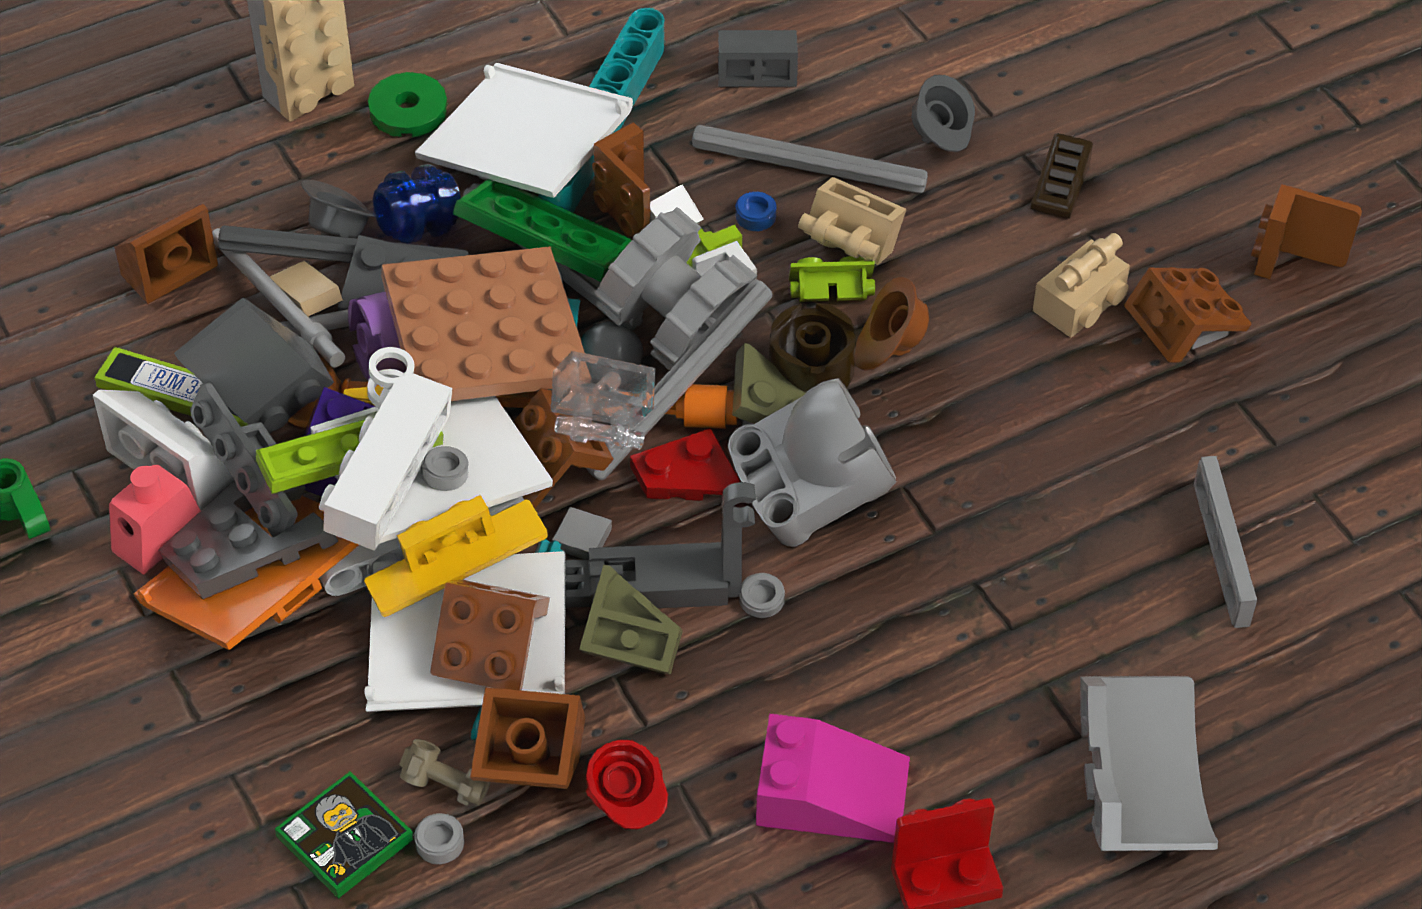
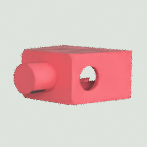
M145 465L134 469L130 475L131 483L112 498L109 504L112 552L143 575L163 559L159 549L201 511L189 487L160 465Z

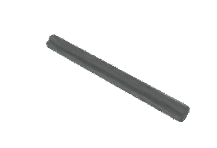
M224 225L221 226L219 231L218 245L221 250L351 263L358 239ZM395 243L441 254V258L468 255V251L463 249Z

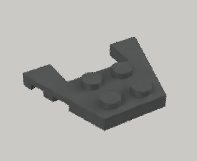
M234 480L163 545L159 551L165 563L202 599H205L258 577L256 569L276 560H280L284 565L301 559L298 552L317 543L320 544L323 550L336 544L338 540L335 535L323 531L324 521L314 512L277 536L271 537L245 514L246 511L252 508V505L246 496L239 491Z

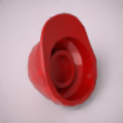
M632 740L612 741L595 751L588 761L585 777L587 783L586 794L595 806L603 811L614 823L626 829H641L657 821L664 814L668 804V792L663 780L658 757L653 756L645 746Z

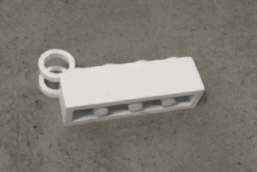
M396 347L379 349L369 360L368 372L370 379L368 381L367 394L369 400L379 410L374 418L368 416L364 421L359 434L360 443L355 451H347L340 466L339 480L336 485L329 484L326 487L319 505V509L324 511L323 531L374 551L423 465L424 458L433 447L449 418L452 388L414 374L413 358L406 351ZM395 358L402 361L406 365L407 370L405 373L395 369L377 371L376 365L383 359ZM376 385L384 387L380 396L375 391Z

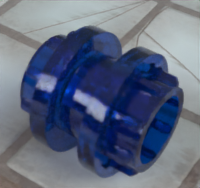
M426 164L414 168L411 178L404 171L387 174L383 183H379L378 188L374 191L373 209L374 213L377 214L375 217L376 221L386 236H392V238L398 239L404 244L417 242L422 238L425 227L432 237L447 234L451 225H454L456 219L459 218L453 214L456 201L461 196L454 178L448 172H442V170L436 169L433 165Z

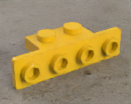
M479 495L469 501L457 502L448 511L427 521L416 522L405 532L397 535L405 559L366 577L364 582L381 615L387 617L444 589L446 582L465 579L548 537L547 529L529 500H523L490 516L489 508L482 496Z

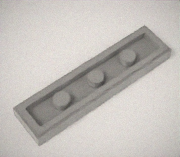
M1217 456L1201 457L1194 480V488L1231 624L1234 625V628L1250 627L1257 598Z

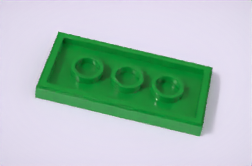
M490 179L456 201L453 211L454 215L528 249L551 247L556 262L600 282L608 272L609 265L614 263L621 252L632 241L621 234L522 189Z

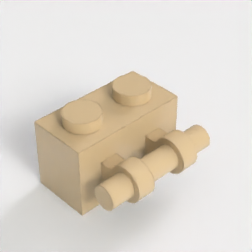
M832 177L817 189L810 214L804 213L802 215L798 228L803 230L804 233L811 235L813 240H816L823 246L838 247L849 256L856 259L860 256L864 258V261H875V264L879 265L893 252L907 209Z
M1111 233L1105 239L1089 240L1038 281L1033 312L1072 338L1084 327L1090 328L1098 320L1100 314L1110 305H1118L1128 292L1129 285L1127 280L1130 269L1129 264L1115 255V252L1123 245L1121 237L1116 233Z

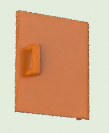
M301 496L298 500L291 501L298 513L294 524L313 512L324 521V511L319 509L320 503ZM253 507L245 512L247 516L272 537L268 529L260 523L258 514ZM336 536L338 542L322 550L319 543L298 551L301 559L284 565L280 560L266 564L256 569L258 577L205 599H202L169 566L133 594L147 609L230 650L271 616L275 621L281 623L322 589L318 578L359 545Z

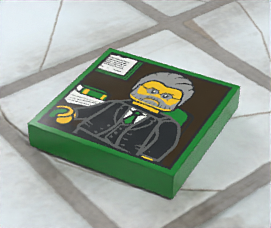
M351 771L275 828L276 837L338 899L414 840L412 830Z

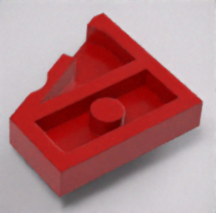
M711 428L630 455V467L643 492L649 499L680 497L685 500L703 501L704 494L722 495L723 490L727 486L740 482Z

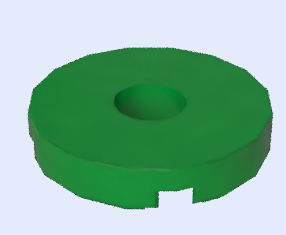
M405 72L393 74L382 79L371 89L368 98L372 123L380 131L391 136L402 137L401 133H412V137L422 136L435 130L445 120L447 114L446 108L448 103L445 88L436 79L421 73ZM404 103L416 104V106L411 108L400 107Z

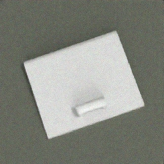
M496 63L494 66L486 65L484 67L485 79L416 150L415 154L417 159L476 175L482 180L490 179L554 198L594 154V143L612 134L630 114L633 99Z
M496 396L451 401L450 416L442 429L444 434L443 445L436 447H454L467 456L469 465L466 482L454 490H437L424 481L422 465L379 544L397 538V535L405 532L416 522L427 521L448 511L451 506L460 501H469L481 495L489 508L552 487V478ZM378 407L369 408L310 427L311 434L365 420L368 416L375 417L379 409ZM340 475L335 476L337 480H339Z
M565 552L514 554L463 579L550 597L547 615L534 619L521 691L565 694ZM398 561L373 562V574ZM444 589L387 617L381 615L372 598L368 686L364 690L367 699L366 712L482 706L486 686L433 676L430 673Z

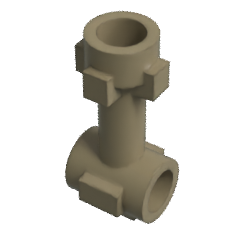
M415 739L411 746L405 748L399 766L403 767L400 773L402 780L415 786L425 787L430 778L458 791L457 801L466 806L471 803L479 806L482 803L491 782L471 780L472 767L466 774L438 761L437 757L440 749L425 740Z

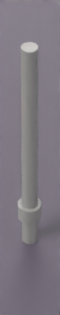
M217 228L212 232L214 244L218 248V236L220 228ZM221 250L301 334V338L310 343L315 351L332 367H338L344 362V353L332 342V335L325 327L318 322H313L246 252Z

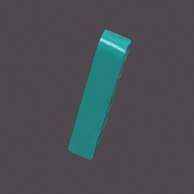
M641 8L630 15L589 87L632 98L634 106L664 52V17L660 11L653 8ZM625 118V119L623 120V122L615 129L614 132H616V131H618V130L621 129V127H622V125L624 124L626 118ZM594 154L554 198L538 194V197L573 213L595 175L592 168Z

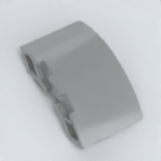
M1080 676L1081 736L1088 737L1089 751H1092L1093 764L1084 765L1087 800L1094 799L1092 826L1101 851L1218 849V840L1215 837L1207 815L1200 780L1195 730L1193 679L1189 676Z

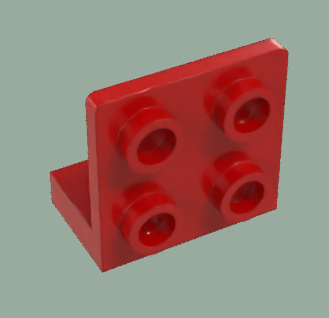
M991 798L981 800L963 799L952 806L930 811L927 809H917L896 820L891 870L904 909H954L1002 898L1003 885L989 849L995 810Z

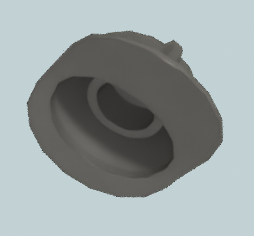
M933 75L923 83L918 99L912 107L911 119L913 126L925 143L933 142L939 148L949 152H960L966 149L970 141L975 117V106L972 97L967 89L956 79L947 75Z
M303 180L301 182L302 188L310 196L309 225L320 231L321 235L357 239L361 235L370 216H377V214L369 211L356 197L342 189L315 180Z

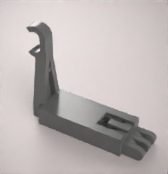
M738 482L727 486L723 490L721 542L589 548V559L565 560V608L592 606L603 565L611 566L657 608L728 605V597H739V593L742 590V528L755 524L753 508L749 506L739 508L734 505L743 502L750 504L755 501V485L747 482Z

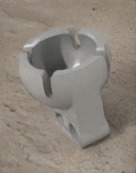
M839 378L818 384L799 399L755 424L739 427L729 438V452L741 482L755 485L756 500L751 502L780 543L785 546L795 547L803 544L813 532L862 504L871 502L884 495L897 482L894 471L871 428L868 425L862 426L858 420L861 415L860 409ZM791 516L787 521L783 522L784 519Z

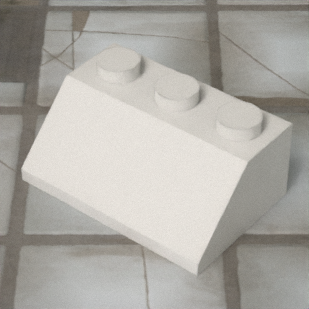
M98 390L93 394L107 451L132 469L145 465H160L189 487L200 510H203L234 481L224 463L217 458L213 446L202 435L200 430L191 422L186 421L184 423L173 416L162 402L158 400L152 401L138 391Z

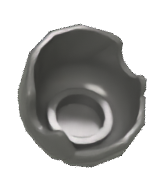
M610 321L598 323L586 331L581 338L591 375L598 378L601 384L606 385L609 382L626 381L638 372L644 355L643 346L637 334L623 325L618 326Z

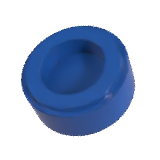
M749 192L742 195L736 202L735 217L737 223L750 231H762L770 228L776 220L777 206L775 200L763 192Z

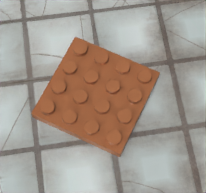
M551 247L382 264L381 278L400 348L409 353L413 358L414 374L452 388L451 401L538 391L540 388L548 390L590 385V367Z

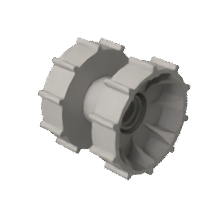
M678 207L670 212H660L656 219L649 223L640 233L633 236V240L621 252L614 263L609 265L608 272L604 276L599 288L594 292L598 299L595 306L618 326L632 318L635 320L648 306L653 307L665 318L657 334L650 341L654 348L650 354L668 370H671L758 276L734 255L728 260L717 261L703 276L688 265L687 261L696 245L701 241L698 235L701 226Z

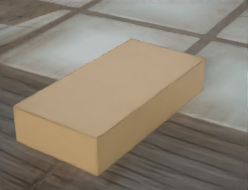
M305 261L270 276L308 317L343 301L338 285Z

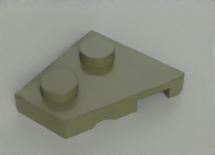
M744 343L736 352L733 416L755 424L806 393L791 384L775 365L750 344Z

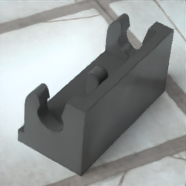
M718 30L719 87H797V30Z

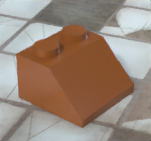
M204 204L186 208L114 247L121 276L147 304L218 266L208 208Z
M485 687L470 775L471 780L567 789L579 763L585 724V715L580 696Z

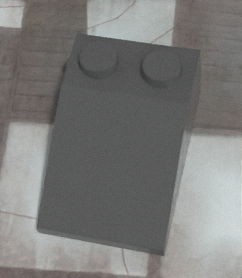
M243 297L174 353L177 359L202 383L211 382L224 403L245 423L250 425L262 422L269 434L283 427L289 418L308 403L318 399L324 387L328 388L334 383L310 343Z

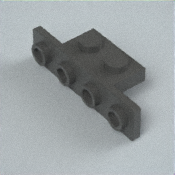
M212 383L201 384L190 409L193 421L197 427L201 428L213 446L217 458L224 463L236 481L237 488L246 496L258 514L260 523L268 529L272 537H275L293 526L298 513L291 501L300 499L306 487L301 485L272 494L256 462V450L275 445V441L262 422L240 427Z

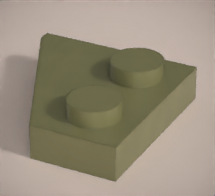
M603 565L579 650L582 653L671 675L683 630L621 577L611 566Z

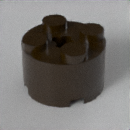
M816 303L815 308L801 309L802 304L782 311L775 318L771 326L769 361L777 367L791 384L804 392L824 381L838 378L847 388L854 376L856 336L851 319L836 307Z

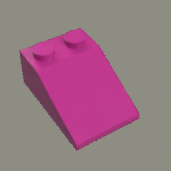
M769 714L757 792L756 826L894 843L896 820L902 817L904 813L910 757L818 719Z

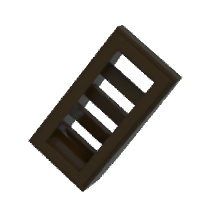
M1060 133L1054 134L1031 202V209L1070 219L1090 165L1093 149L1091 141ZM1046 192H1050V193H1054V194L1066 196L1067 199H1063V198H1059V197L1047 195V194H1045V193H1046Z

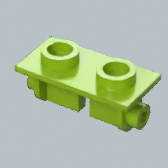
M852 256L844 257L839 262H823L822 259L816 257L800 259L798 263H791L790 296L791 298H799V302L829 301V286H836L837 301L867 300V296H875V280L867 279L872 278L875 261H864V258L860 256L857 259Z

